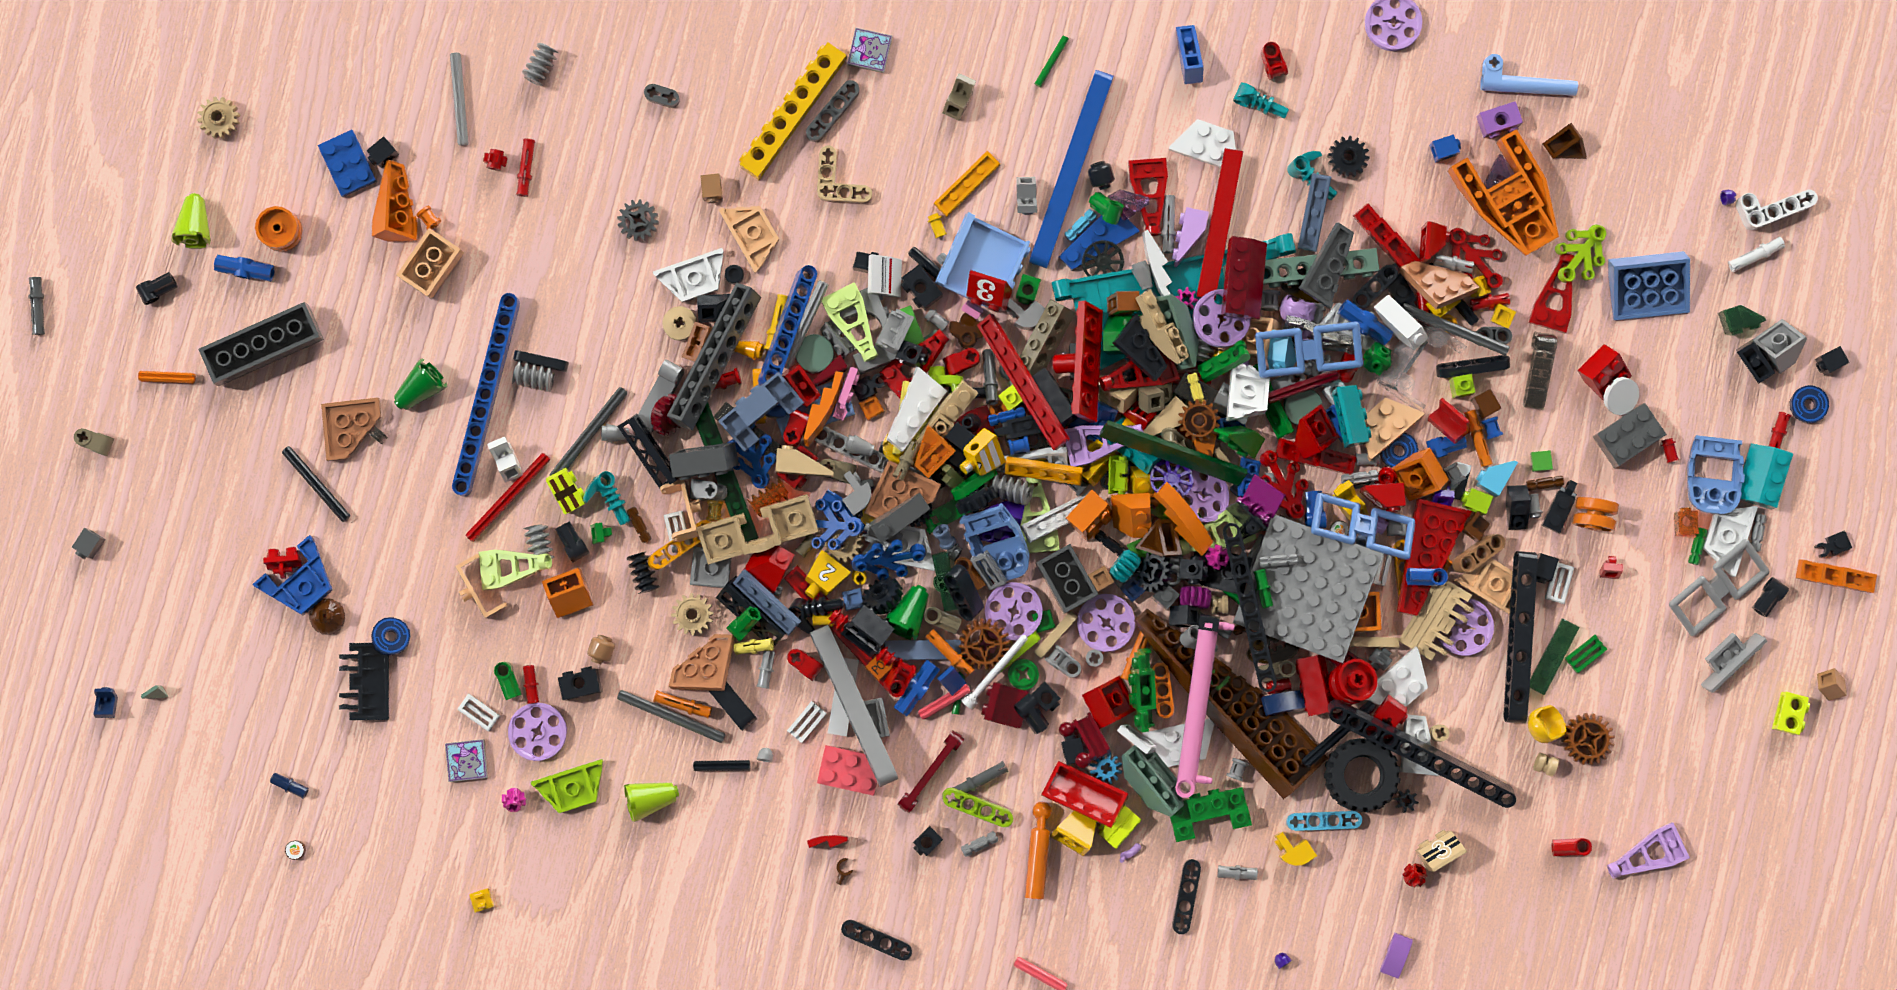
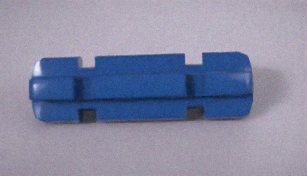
M1024 407L1016 408L1015 411L1012 409L1000 412L998 415L992 414L988 416L989 424L994 426L1010 419L1024 417L1026 412Z

